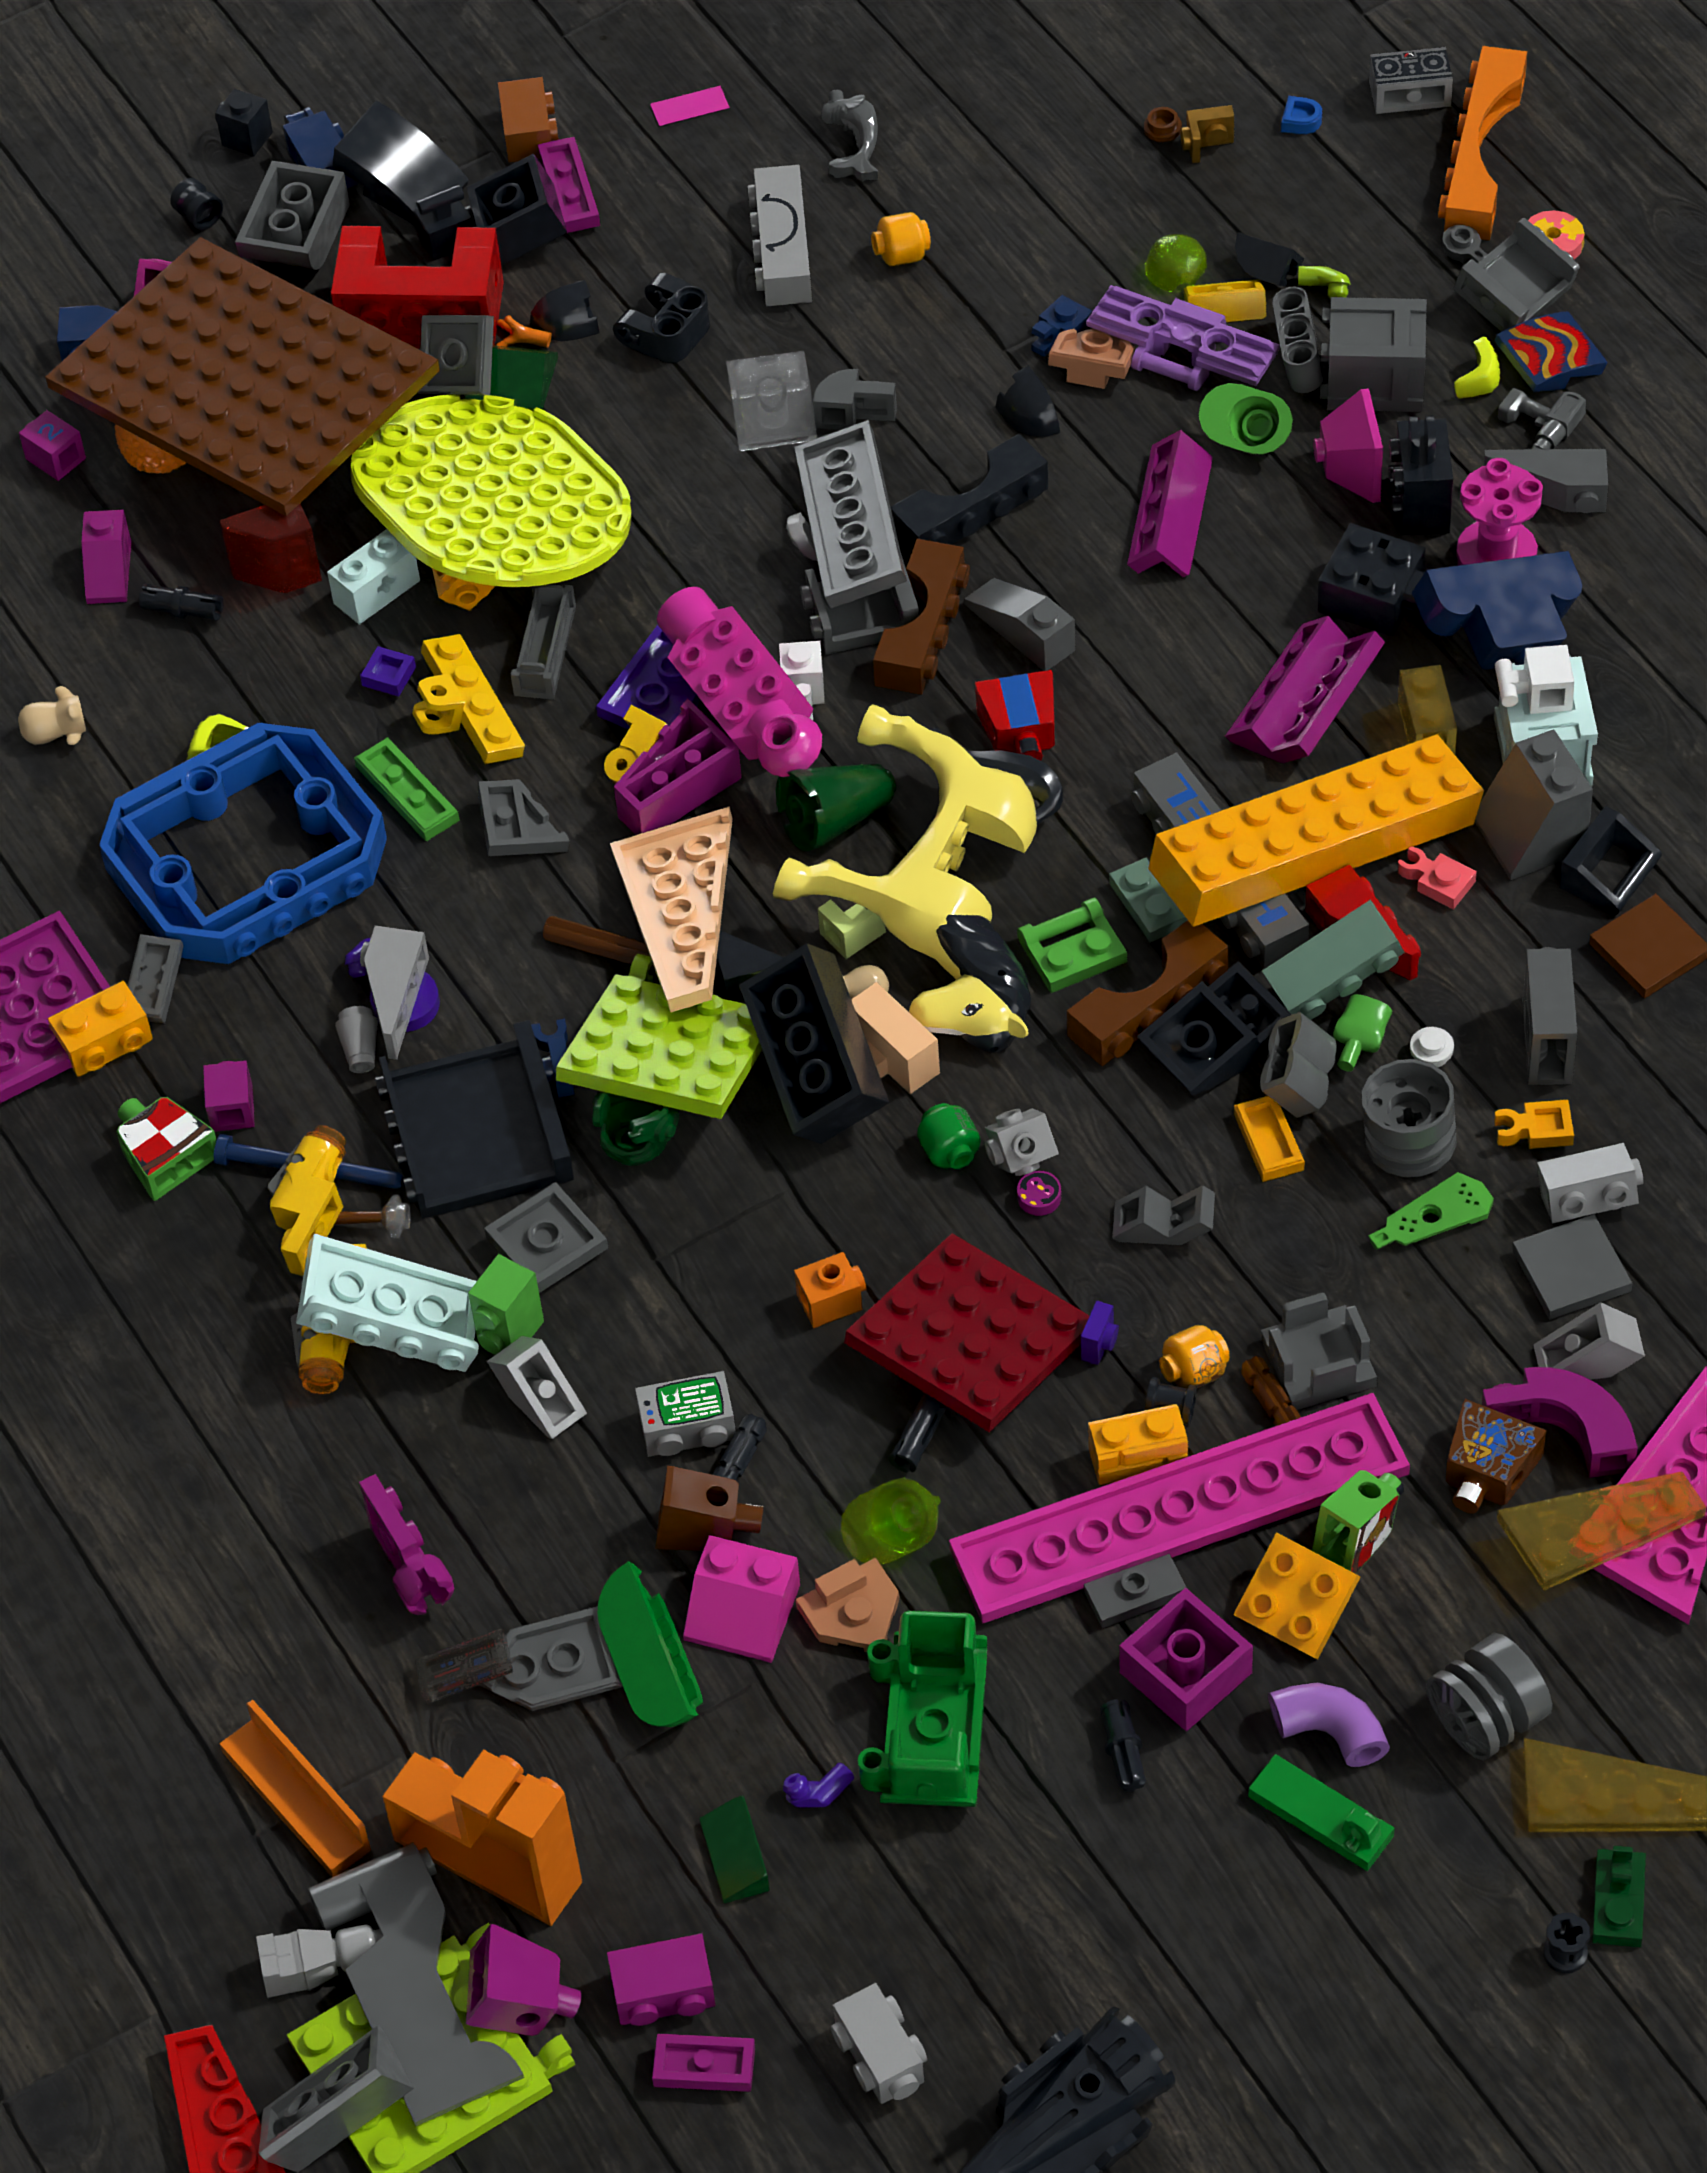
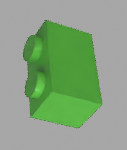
M498 1254L468 1292L477 1340L485 1350L492 1354H498L521 1336L532 1338L544 1322L536 1273Z

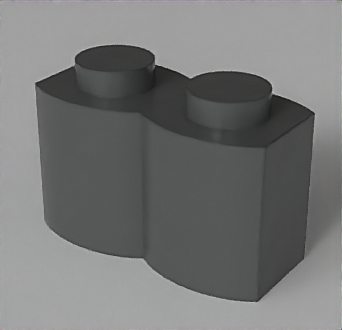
M1298 1012L1276 1022L1269 1039L1268 1050L1270 1056L1264 1065L1260 1080L1262 1092L1296 1118L1319 1110L1326 1102L1329 1085L1327 1073L1334 1066L1336 1055L1335 1039L1301 1012Z

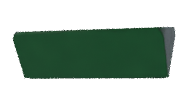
M744 1795L731 1799L699 1818L723 1903L770 1891L767 1871Z

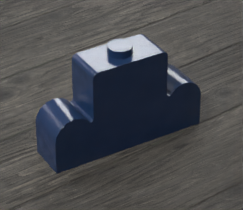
M1569 551L1426 570L1411 593L1427 628L1437 635L1451 636L1463 627L1480 667L1488 670L1495 669V663L1500 659H1509L1515 665H1524L1525 648L1561 645L1567 637L1561 619L1581 594L1582 582Z

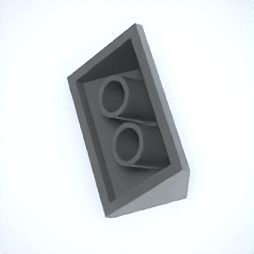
M379 2025L263 2109L259 2154L264 2160L298 2173L414 2089L386 2033Z

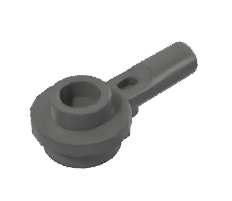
M1454 225L1449 227L1443 234V248L1446 255L1452 260L1466 264L1473 259L1478 263L1488 255L1480 248V235L1470 226Z

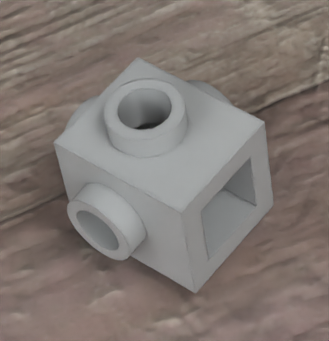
M1033 1108L1022 1113L1020 1109L1004 1112L996 1117L997 1123L985 1127L989 1140L985 1141L984 1145L991 1163L994 1166L998 1165L1000 1169L1009 1173L1014 1172L1016 1176L1025 1175L1039 1169L1040 1161L1059 1154L1045 1113Z

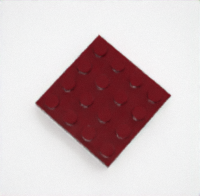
M951 1233L846 1330L844 1343L990 1432L1081 1344V1334L1090 1315Z

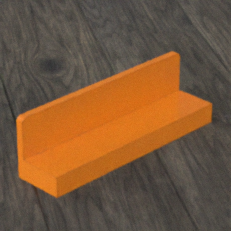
M252 1699L247 1703L251 1721L219 1743L222 1753L332 1877H335L371 1851L365 1825Z

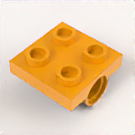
M1276 1532L1233 1615L1318 1660L1361 1577Z

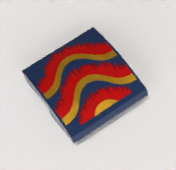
M1568 311L1543 315L1519 323L1497 334L1494 340L1533 392L1565 389L1571 377L1601 375L1608 363Z

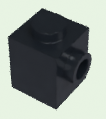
M234 89L228 98L219 104L216 110L215 120L218 124L221 144L224 147L255 156L273 133L267 99Z

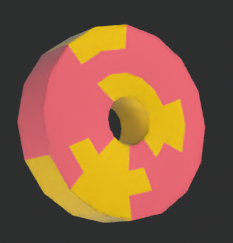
M1553 210L1540 212L1528 220L1534 226L1539 227L1546 237L1561 250L1568 252L1574 260L1581 254L1585 233L1583 225L1576 217L1566 212Z

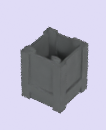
M1331 297V309L1323 308L1322 323H1330L1329 344L1322 343L1321 364H1329L1328 384H1321L1320 399H1328L1327 410L1337 409L1359 390L1369 388L1374 411L1423 412L1427 299Z

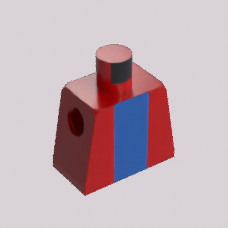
M1052 670L975 682L977 714L994 750L1030 755L1041 761L1043 758L1041 750L1050 749L1055 745Z

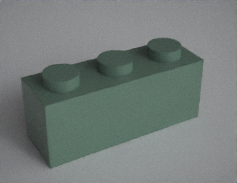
M1370 899L1262 970V972L1292 1015L1301 1012L1311 1020L1319 1016L1326 1009V1004L1339 995L1345 997L1358 990L1363 983L1362 980L1374 972L1382 973L1392 968L1398 962V957L1405 952Z

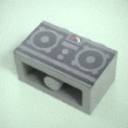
M1446 47L1370 55L1369 83L1376 114L1451 107L1453 78Z

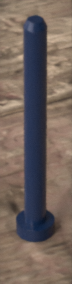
M220 1134L214 1148V1163L227 1166L230 1160L280 1169L290 1153L233 1143L232 1136ZM341 1162L335 1179L398 1189L403 1186L404 1176L395 1171Z

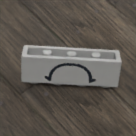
M800 165L755 168V184L748 185L750 208H757L758 212H750L752 236L760 235V239L752 240L754 263H762V267L755 268L757 291H765L766 306L812 302Z

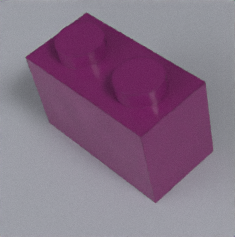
M702 1933L607 1952L621 2025L631 2023L632 2025L643 2026L655 2022L660 2017L675 2014L693 2016L702 2013L706 2008L716 2006Z

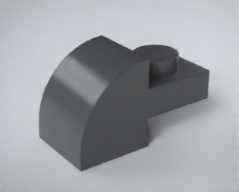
M846 369L829 375L818 385L814 394L815 428L842 430L855 425L856 419L895 421L897 413L895 383L859 381L858 369Z

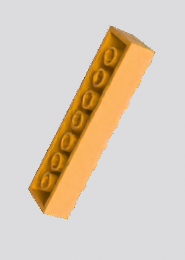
M1436 734L1157 833L1148 869L1191 925L1195 927L1304 887L1349 864L1354 869L1406 850L1409 847L1417 846L1474 825L1484 790L1439 735Z

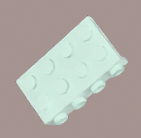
M314 1234L308 1244L296 1324L310 1327L318 1333H331L348 1338L360 1345L376 1346L390 1350L402 1357L417 1358L435 1363L447 1370L466 1372L477 1356L479 1347L478 1343L474 1341L475 1325L468 1292L477 1281Z

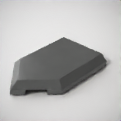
M598 1606L510 1629L500 1644L501 1647L506 1648L509 1666L496 1670L493 1659V1671L478 1676L476 1679L478 1680L476 1684L531 1711L623 1687L599 1626ZM491 1663L489 1665V1668L482 1671L480 1674L491 1671Z

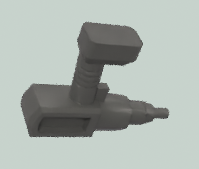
M1513 388L1498 408V420L1506 423L1513 422L1521 412L1536 419L1535 426L1541 429L1538 431L1535 443L1531 449H1555L1562 439L1566 440L1586 414V400L1577 393L1563 392L1550 409L1531 400L1523 391Z

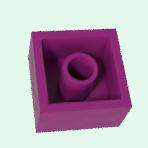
M1186 1587L1119 1645L1120 1674L1186 1732L1252 1674L1253 1645Z

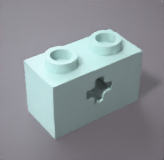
M388 529L327 571L333 603L359 625L420 581L416 557Z

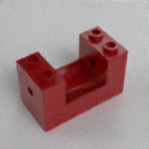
M342 226L331 290L333 306L417 349H420L422 315L493 316V345H495L497 321L499 319L504 284L496 228L457 227L452 266L428 267L387 266L381 226Z

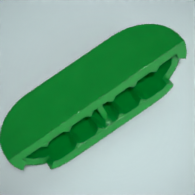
M628 1561L609 1577L602 1589L597 1610L599 1626L634 1713L642 1721L654 1726H679L699 1715L696 1712V1707L703 1703L701 1691L663 1598L659 1593L651 1597L640 1581L639 1575H641L642 1571Z

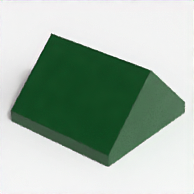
M493 345L490 395L513 399L514 406L523 407L532 411L537 407L543 410L558 360V352ZM465 395V399L483 400L485 395Z

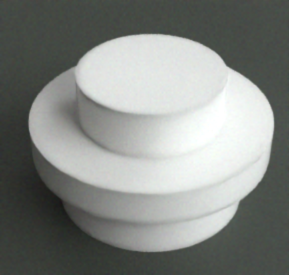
M1426 1027L1418 1030L1412 1036L1410 1042V1051L1414 1059L1432 1063L1438 1068L1451 1058L1454 1050V1042L1450 1034L1437 1027Z

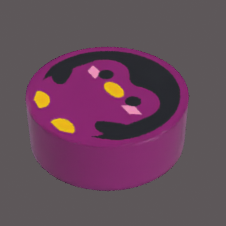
M1033 1171L1023 1176L1017 1186V1199L1020 1207L1028 1214L1043 1216L1055 1211L1061 1202V1185L1059 1180L1053 1174L1045 1171Z

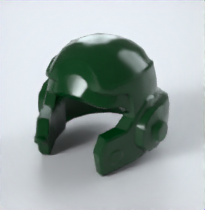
M599 1091L593 1098L592 1122L595 1127H601L600 1146L609 1157L622 1164L637 1166L649 1162L662 1153L667 1142L676 1132L679 1123V1109Z

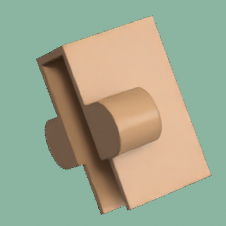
M875 982L851 999L880 1078L889 1074L911 1094L940 1074L938 1039L933 1035V1032H929L883 987Z

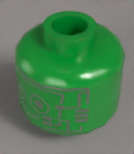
M947 1103L935 1105L923 1114L918 1125V1140L929 1160L936 1167L963 1168L973 1160L975 1153L980 1147L981 1137L967 1111L958 1105H949Z

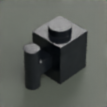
M460 185L416 201L417 209L414 210L418 237L433 261L453 254L457 227H477L471 207H464L460 201L464 199V193Z

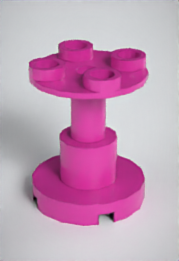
M1504 458L1491 459L1486 466L1478 468L1467 476L1461 486L1460 500L1464 510L1476 522L1466 527L1458 538L1456 552L1458 566L1537 555L1538 545L1534 535L1522 523L1532 518L1541 507L1543 490L1541 481L1536 479L1527 470L1510 464Z

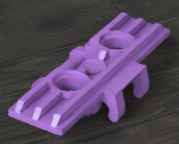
M1113 285L1109 287L1086 321V326L1139 345L1132 357L1131 367L1133 369L1141 371L1144 368L1188 384L1189 389L1198 391L1208 378L1209 370L1256 386L1280 350V344L1226 325L1225 315L1175 298L1171 305ZM1144 317H1151L1158 321L1152 326H1143L1138 323ZM1215 342L1225 343L1229 347L1223 351H1215ZM1171 344L1185 348L1192 352V366L1194 368L1192 369L1161 358V355H1165Z

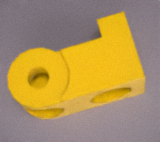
M633 705L630 706L623 718L630 726L628 732L620 743L619 748L611 751L604 762L606 775L614 784L619 781L643 751L648 752L659 739L658 733L667 725L666 722Z

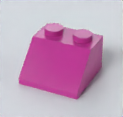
M709 1535L694 1575L683 1634L684 1640L772 1663L800 1587L797 1557Z

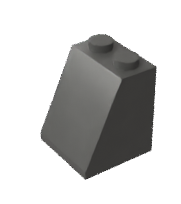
M1554 729L1515 743L1480 802L1476 815V826L1510 880L1562 862L1589 828L1593 789Z

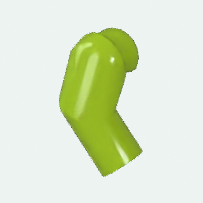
M1299 266L1298 286H1328V296L1330 298H1346L1348 296V286L1351 284L1346 274L1324 266Z

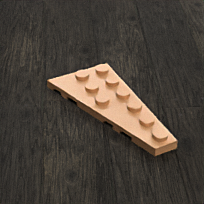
M730 806L610 843L613 857L670 1012L712 1000L733 820Z

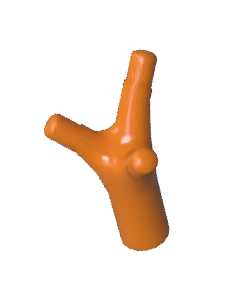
M510 315L506 316L504 320L499 319L497 321V325L510 333V335L497 343L496 346L507 347L517 343H529L548 348L550 345L552 333L523 326Z

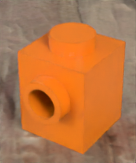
M844 1252L794 1270L796 1293L813 1328L863 1310L861 1292L866 1290V1283L860 1268L857 1265L851 1267Z

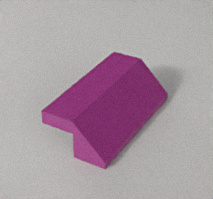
M1329 616L1303 623L1225 737L1236 745L1280 763L1309 756L1384 645V640L1376 631L1348 639Z

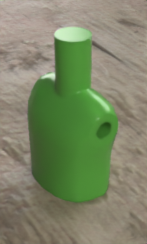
M1354 994L1350 996L1345 1011L1338 1019L1333 1032L1334 1039L1345 1045L1337 1063L1340 1069L1353 1071L1361 1051L1371 1053L1379 1051L1387 1023L1392 1015V1009L1387 1004L1364 995Z

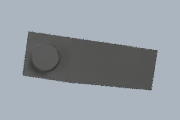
M1606 449L1485 450L1484 466L1491 459L1504 458L1510 464L1527 470L1536 479L1541 481L1543 485L1541 504L1563 512H1606L1608 493Z
M993 578L964 598L965 606L1043 671L1051 669L1075 651V619L1045 595Z

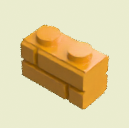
M1177 1404L1088 1422L1089 1451L1099 1485L1117 1482L1188 1457L1187 1435Z

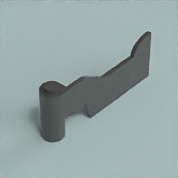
M412 1842L307 1889L321 1925L326 1931H331L370 1913L373 1914L383 1937L345 1971L371 2029L379 2025L384 2030L414 2087L413 2090L402 2098L415 2126H418L524 2078V2075L512 2056L498 2045L487 2041L470 2043L437 1971L446 1915L444 1904L431 1878L432 1875L437 1874L428 1849L425 1847L418 1850L415 1843Z

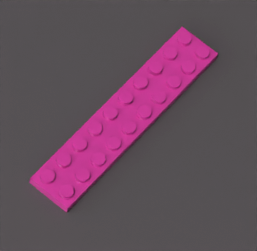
M1374 1393L955 1537L949 1540V1549L983 1624L1081 1590L1087 1582L1170 1554L1172 1558L1318 1507L1359 1470L1367 1471L1378 1479L1384 1473H1390L1400 1478L1409 1475L1410 1464Z

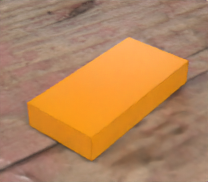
M1269 1096L1234 1105V1116L1263 1182L1304 1171L1305 1161L1281 1106Z

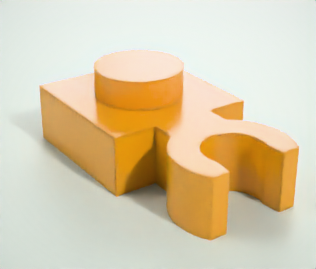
M1568 1100L1524 1103L1523 1114H1518L1511 1109L1495 1111L1494 1125L1511 1127L1508 1130H1498V1145L1511 1146L1520 1139L1528 1138L1529 1149L1573 1145L1574 1131Z

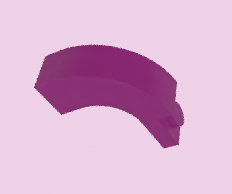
M1530 1367L1524 1368L1523 1384L1513 1385L1504 1383L1490 1389H1483V1406L1526 1423L1543 1422L1553 1424L1570 1433L1577 1440L1583 1451L1589 1478L1626 1473L1636 1460L1638 1447L1631 1423L1625 1411L1603 1387L1584 1376L1557 1368Z

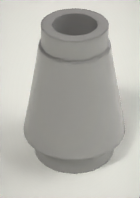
M353 1006L346 1008L338 1014L339 1020L336 1022L335 1027L349 1064V1070L354 1073L369 1072L375 1067L378 1020L373 1016L372 1010L368 1007Z

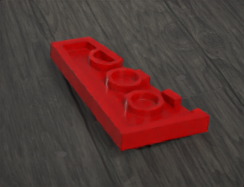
M207 2025L164 2035L189 2172L285 2173L283 2167L264 2160L259 2154L261 2123L213 2026Z

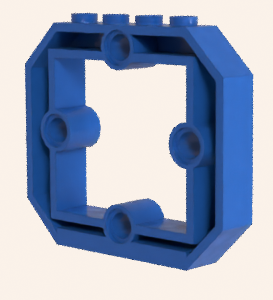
M257 723L116 798L99 846L106 871L156 937L181 940L184 945L181 958L230 964L241 957L252 954L256 949L268 942L287 935L299 925L314 917L325 914L330 908L351 897L360 895L365 889L371 887L376 877L387 836L380 810L314 729ZM281 769L296 788L294 790V800L302 829L313 835H323L331 832L340 844L293 870L282 869L272 873L265 881L264 886L205 917L195 904L197 889L189 861L179 855L159 857L148 843V840L191 817L201 821L218 818L227 809L228 797Z

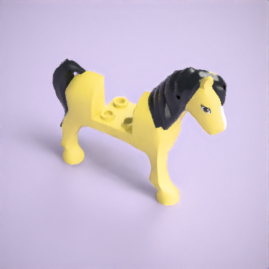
M872 704L868 708L859 728L858 743L870 747L882 744L892 745L914 754L928 764L935 772L939 783L940 802L935 818L914 847L888 875L866 876L846 869L831 859L817 865L806 866L800 861L788 858L777 877L773 896L774 898L792 901L809 895L839 897L857 903L877 914L890 933L910 948L936 959L956 979L944 987L924 991L919 994L910 1005V1014L929 1032L960 1035L971 1045L986 1052H1000L1008 1048L1015 1037L1024 1038L1028 1036V1028L1024 1022L1031 1006V995L1028 989L1026 972L998 932L994 931L990 923L992 919L991 905L985 896L972 884L949 874L948 871L949 869L954 871L959 869L965 854V848L961 845L968 831L1025 853L1033 840L1037 825L1060 809L1063 802L1062 785L1057 774L1046 763L1030 755L1002 750H966L958 742L945 736L937 727L929 730L916 723L910 716L890 715L884 708ZM1034 800L1038 801L1039 806L1036 809L1034 805Z

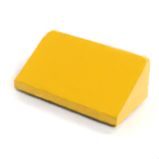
M1259 280L1195 285L1184 288L1185 302L1225 315L1226 322L1255 320L1266 317L1265 289Z

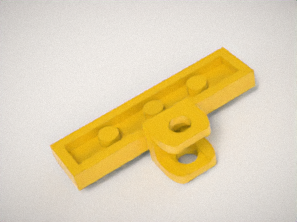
M457 634L423 640L421 654L434 676L425 678L418 683L417 691L424 701L414 705L412 714L422 732L426 734H443L459 731L460 723H462L485 764L523 757L524 742L462 636ZM436 690V695H433L431 691ZM434 714L440 719L433 721L428 719L426 715Z

